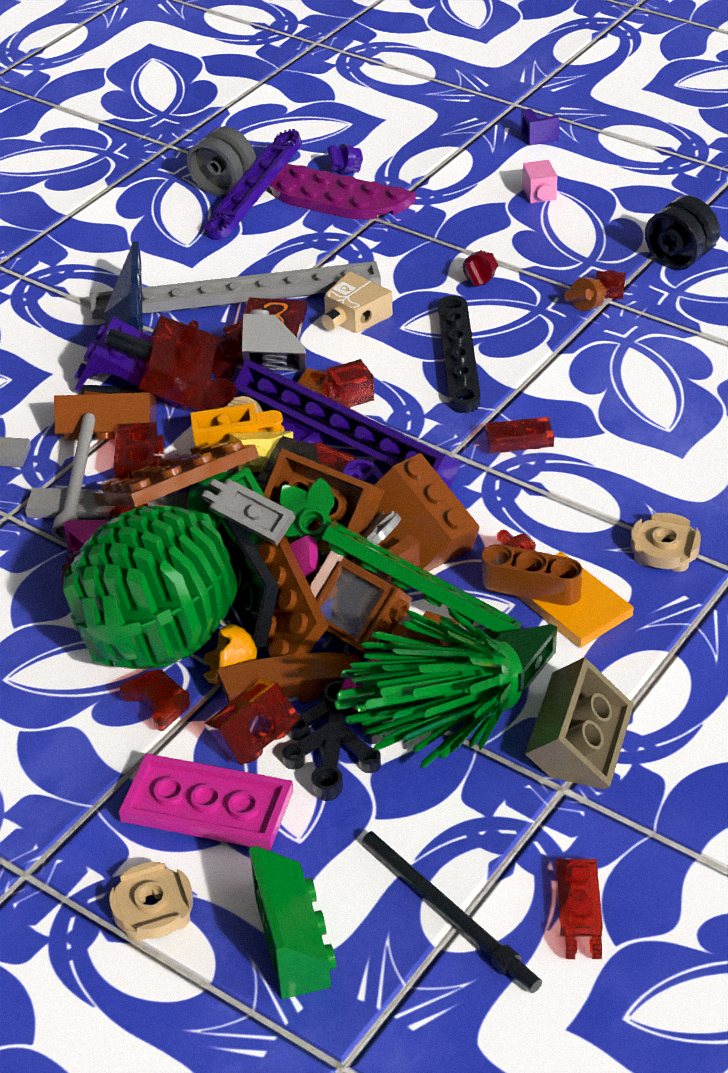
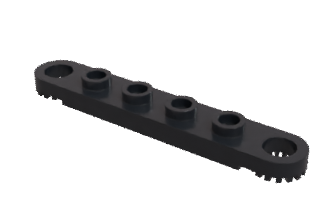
M450 295L441 298L438 302L439 326L449 405L452 410L455 409V412L460 411V413L466 411L467 414L469 411L474 412V409L477 410L480 407L481 394L468 304L464 298ZM464 396H466L467 399L469 397V400H461V397L462 399L464 398Z

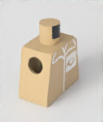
M351 271L342 277L324 296L325 314L322 316V323L330 331L341 326L353 333H359L393 315L392 291Z

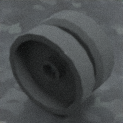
M221 126L216 127L189 150L187 167L192 179L202 190L217 197L227 196L255 162L256 154L251 143L243 134L234 128Z

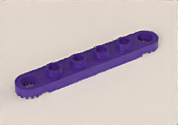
M288 129V132L284 130V133L280 132V135L277 134L274 142L264 149L214 210V215L210 217V220H206L207 223H204V229L210 239L219 240L231 234L301 147L302 140L297 130L292 129L291 131V129Z

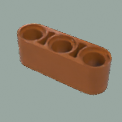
M493 544L482 551L481 582L484 587L492 591L568 606L575 604L581 598L583 567L577 560L502 544Z

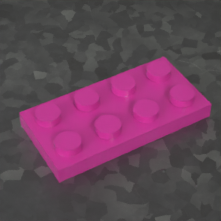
M146 753L119 810L120 821L242 846H259L271 851L294 791L293 781Z

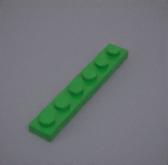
M335 521L327 527L322 537L323 540L329 542L328 547L334 552L343 556H347L349 553L361 559L359 564L367 570L375 573L381 570L392 576L391 581L397 586L406 590H410L412 587L424 593L422 598L432 605L441 607L444 604L450 607L470 624H473L475 621L487 627L486 633L495 639L502 632L519 630L523 623Z

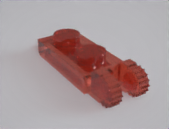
M556 859L555 873L560 937L564 939L565 960L575 959L577 954V940L575 937L588 936L590 937L589 953L591 958L602 959L601 936L603 922L597 859Z

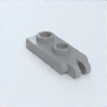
M211 479L208 486L218 492V494L215 495L208 490H204L201 494V498L210 503L208 507L210 511L275 546H278L296 518L293 511L230 479H227L225 483Z

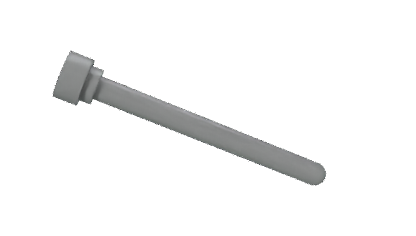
M86 413L82 418L64 509L55 517L53 523V535L63 541H67L64 523L68 520H79L76 512L95 424V416L92 413Z

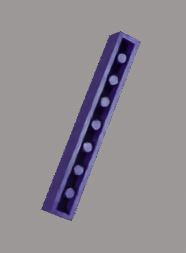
M248 359L245 360L233 386L390 466H394L421 453L449 488L462 463Z

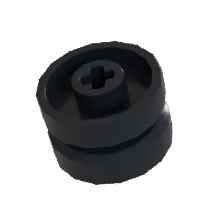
M689 195L677 197L651 217L645 227V241L649 251L658 262L673 270L689 268L713 249L720 238V225L715 213L705 202Z

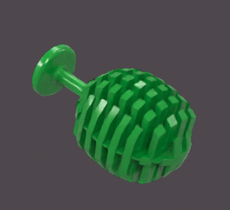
M222 472L194 483L187 498L188 510L178 506L154 505L151 506L152 508L143 506L119 514L118 518L115 516L106 524H103L81 547V553L79 552L71 565L72 569L68 567L65 573L63 592L72 612L70 616L76 631H79L82 640L85 642L92 661L109 666H114L113 663H115L116 667L124 669L162 668L188 658L212 637L211 634L220 625V619L223 622L229 607L232 606L235 600L238 582L230 563L228 551L223 543L221 534L217 531L219 516L209 510L210 503L202 499L201 494L204 490H208L217 495L218 492L208 486L211 479L222 482L231 477L232 474Z

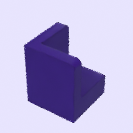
M532 109L521 110V134L529 146L559 141L560 119L557 115L538 118Z

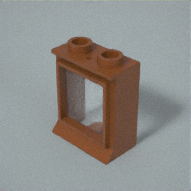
M333 550L330 551L310 584L314 597L329 626L326 631L364 654L367 652L384 651L380 649H366L360 643H390V641L373 638L372 633L379 631L391 634L395 626L406 617L409 604L413 599L398 587L363 569Z

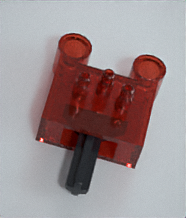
M160 315L149 342L115 329H109L105 338L106 345L145 359L139 389L199 411L223 408L237 395L236 386L227 379L233 376L242 358V345L234 339L221 338L199 330V324L195 320L190 321L189 325ZM211 373H213L215 376L219 378L211 380Z

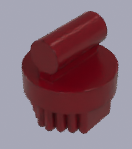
M480 250L472 253L465 259L463 272L473 286L477 287L487 284L494 277L499 265L493 253H486V251Z

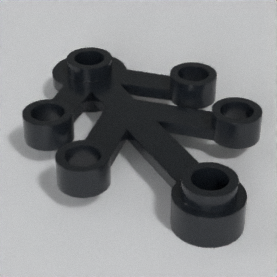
M342 680L333 681L326 685L321 694V702L301 715L292 716L288 719V737L299 742L289 744L282 750L284 766L288 769L296 770L305 764V756L325 743L322 766L316 768L311 775L312 791L323 801L336 799L343 790L342 773L338 769L341 743L358 758V766L361 771L374 773L381 767L380 751L373 750L374 747H369L366 743L377 744L381 742L384 735L364 734L368 728L383 723L372 726H363L361 722L356 723L362 729V739L365 742L344 725L345 715L349 716L361 712L354 710L352 707L336 709L335 701L338 700L337 693L341 690L344 683ZM329 715L328 723L310 734L309 726ZM292 755L298 756L296 758H290V756Z

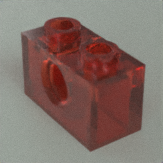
M262 677L204 724L227 759L243 765L258 759L263 753V748L273 740H279L289 734L292 730V725L301 718L279 684ZM258 715V727L253 732H250V722Z

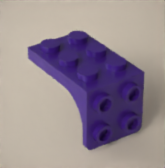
M116 317L112 318L108 327L101 325L94 338V341L98 344L91 342L83 357L87 365L81 363L73 378L78 381L74 391L80 393L81 388L89 377L99 373H108L119 376L169 404L178 407L200 363L175 350L171 369L164 382L152 361L105 344V338L109 329L121 331L156 345L163 344L161 341L152 338Z

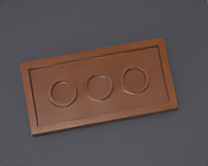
M283 536L278 546L265 541L260 546L258 552L279 585L266 644L267 651L270 657L309 653L329 626L286 536Z

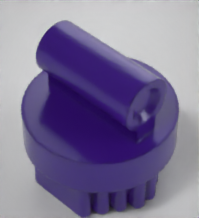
M340 144L338 147L331 145L327 148L332 170L338 174L359 173L363 161L360 148H354L349 144Z

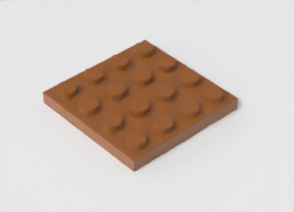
M241 440L230 443V441L220 444L219 442L208 444V442L190 448L191 454L188 453L181 456L175 454L160 460L162 466L149 467L148 465L130 472L132 478L120 479L118 477L100 484L102 489L94 492L93 496L97 505L138 507L259 458L255 444L243 445Z

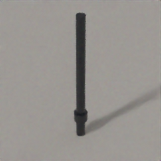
M373 831L368 832L363 837L362 843L489 955L492 958V965L503 975H511L530 993H535L541 987L542 979L521 962V955L508 944L502 945Z

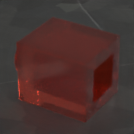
M361 359L327 369L328 382L324 383L327 397L349 408L374 401V376Z

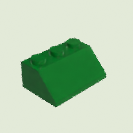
M259 846L250 847L249 854L255 901L281 999L331 988L330 970L337 969L336 958L332 944L324 945L322 939L323 935H327L322 910L314 911L312 905L313 902H317L312 877L305 879L300 862Z

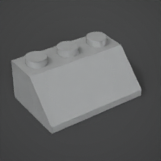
M261 309L251 310L250 314H243V362L248 359L273 371L304 372L306 369V347L276 315H269V311Z

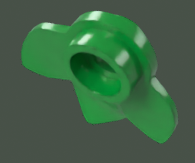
M319 478L311 486L309 492L298 487L283 485L280 493L281 506L293 511L296 517L284 536H301L303 538L309 535L315 538L317 542L322 541L327 527L332 524L329 514L335 503L334 495L328 483L324 479ZM313 521L321 523L320 528L316 531L308 529L309 524Z

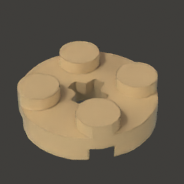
M673 513L652 514L651 520L642 523V519H640L632 528L631 549L635 554L634 560L639 565L682 572L689 568V563L695 560L699 554L700 531L698 528L695 531L690 527V520L681 515ZM663 539H669V540H670V542H662V541H663Z
M147 862L126 870L120 876L121 882L116 886L115 890L112 888L110 892L109 902L112 917L116 925L125 931L127 937L132 941L140 942L145 939L160 938L185 928L190 922V912L193 907L190 881L181 870L177 869V872L171 869H166L165 863ZM149 895H154L155 899H161L153 905L144 904L146 903V897Z

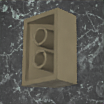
M583 657L552 672L525 755L550 778L599 789H607L610 787L634 703L586 657Z

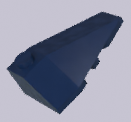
M139 241L132 242L104 312V326L108 327L112 318L116 317L143 332L142 260Z

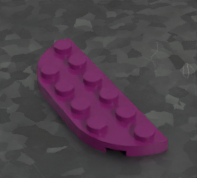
M288 163L269 185L272 195L286 204L350 219H377V215H385L392 211V215L406 210L416 202V192L405 190L402 187H391L375 181H364L353 176H342L333 174L330 171H319L303 165L297 166Z

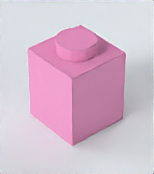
M549 160L523 163L522 187L530 203L557 200V174Z

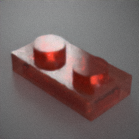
M549 417L485 423V434L490 453L554 447V433Z

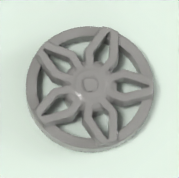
M392 510L387 514L383 511L373 519L361 536L379 544L398 525L401 517L396 511ZM348 553L352 560L357 559V557Z

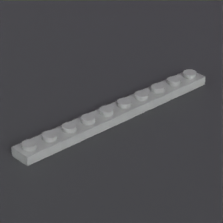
M371 261L142 287L143 314L154 312L166 313L171 310L198 309L215 305L226 306L241 302L253 303L267 299L280 300L286 297L302 295L312 296L328 292L350 271L381 286V276L377 262ZM113 291L90 293L92 319H104V312Z

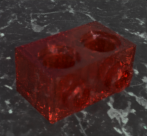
M156 422L118 424L113 464L115 478H132L130 472L144 466H162L160 462L162 455L159 454L165 453L164 435H158Z

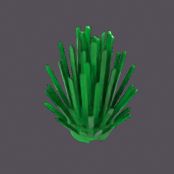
M447 608L449 615L463 627L447 617H440L442 622L439 621L437 623L407 610V613L413 619L402 623V625L410 630L451 644L449 647L376 631L372 633L373 638L390 641L391 644L363 642L360 645L366 649L393 650V652H367L364 658L381 659V662L350 663L349 665L354 669L343 670L340 674L341 678H351L355 684H363L362 687L340 690L337 693L336 709L355 707L358 712H361L347 716L346 722L348 724L361 722L363 726L383 723L368 728L364 735L373 733L376 736H381L395 731L383 737L381 742L374 746L373 750H381L404 740L403 743H406L438 728L434 733L413 747L414 751H420L467 719L422 760L420 768L426 767L438 755H440L441 759L446 758L450 753L458 749L475 730L476 732L469 740V748L473 747L481 737L478 743L479 750H481L503 711L511 709L517 703L522 691H517L518 674L523 673L520 659L511 645L506 641L499 642L490 638L477 625L475 628L451 608Z

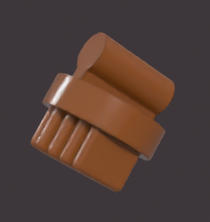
M591 277L579 278L572 284L571 289L565 292L564 298L566 302H572L578 310L589 311L602 306L601 302H604V295H607V290L604 289L599 279L595 280Z

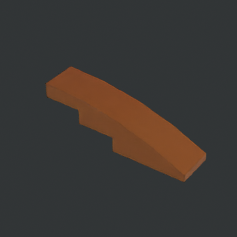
M317 652L289 654L217 669V675L229 705L259 696L263 697L266 704H270L298 695L303 704L320 699L324 688L330 682L337 680L345 681L346 678H341L340 676L341 672L350 669V663L362 661L358 653Z

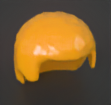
M232 624L225 625L220 629L216 649L204 655L205 663L211 668L209 672L203 674L209 683L220 684L217 669L257 660V648L251 635L245 629Z

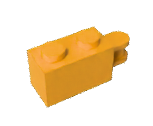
M254 403L190 413L195 446L206 442L208 444L229 441V433L285 431L284 426L281 425L283 417L280 411L270 410L256 413Z

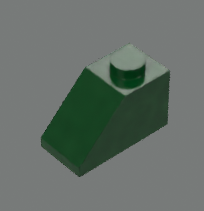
M549 624L502 632L495 639L499 642L506 641L515 650L520 659L523 673L518 674L517 691H522L521 696L556 653L557 626Z

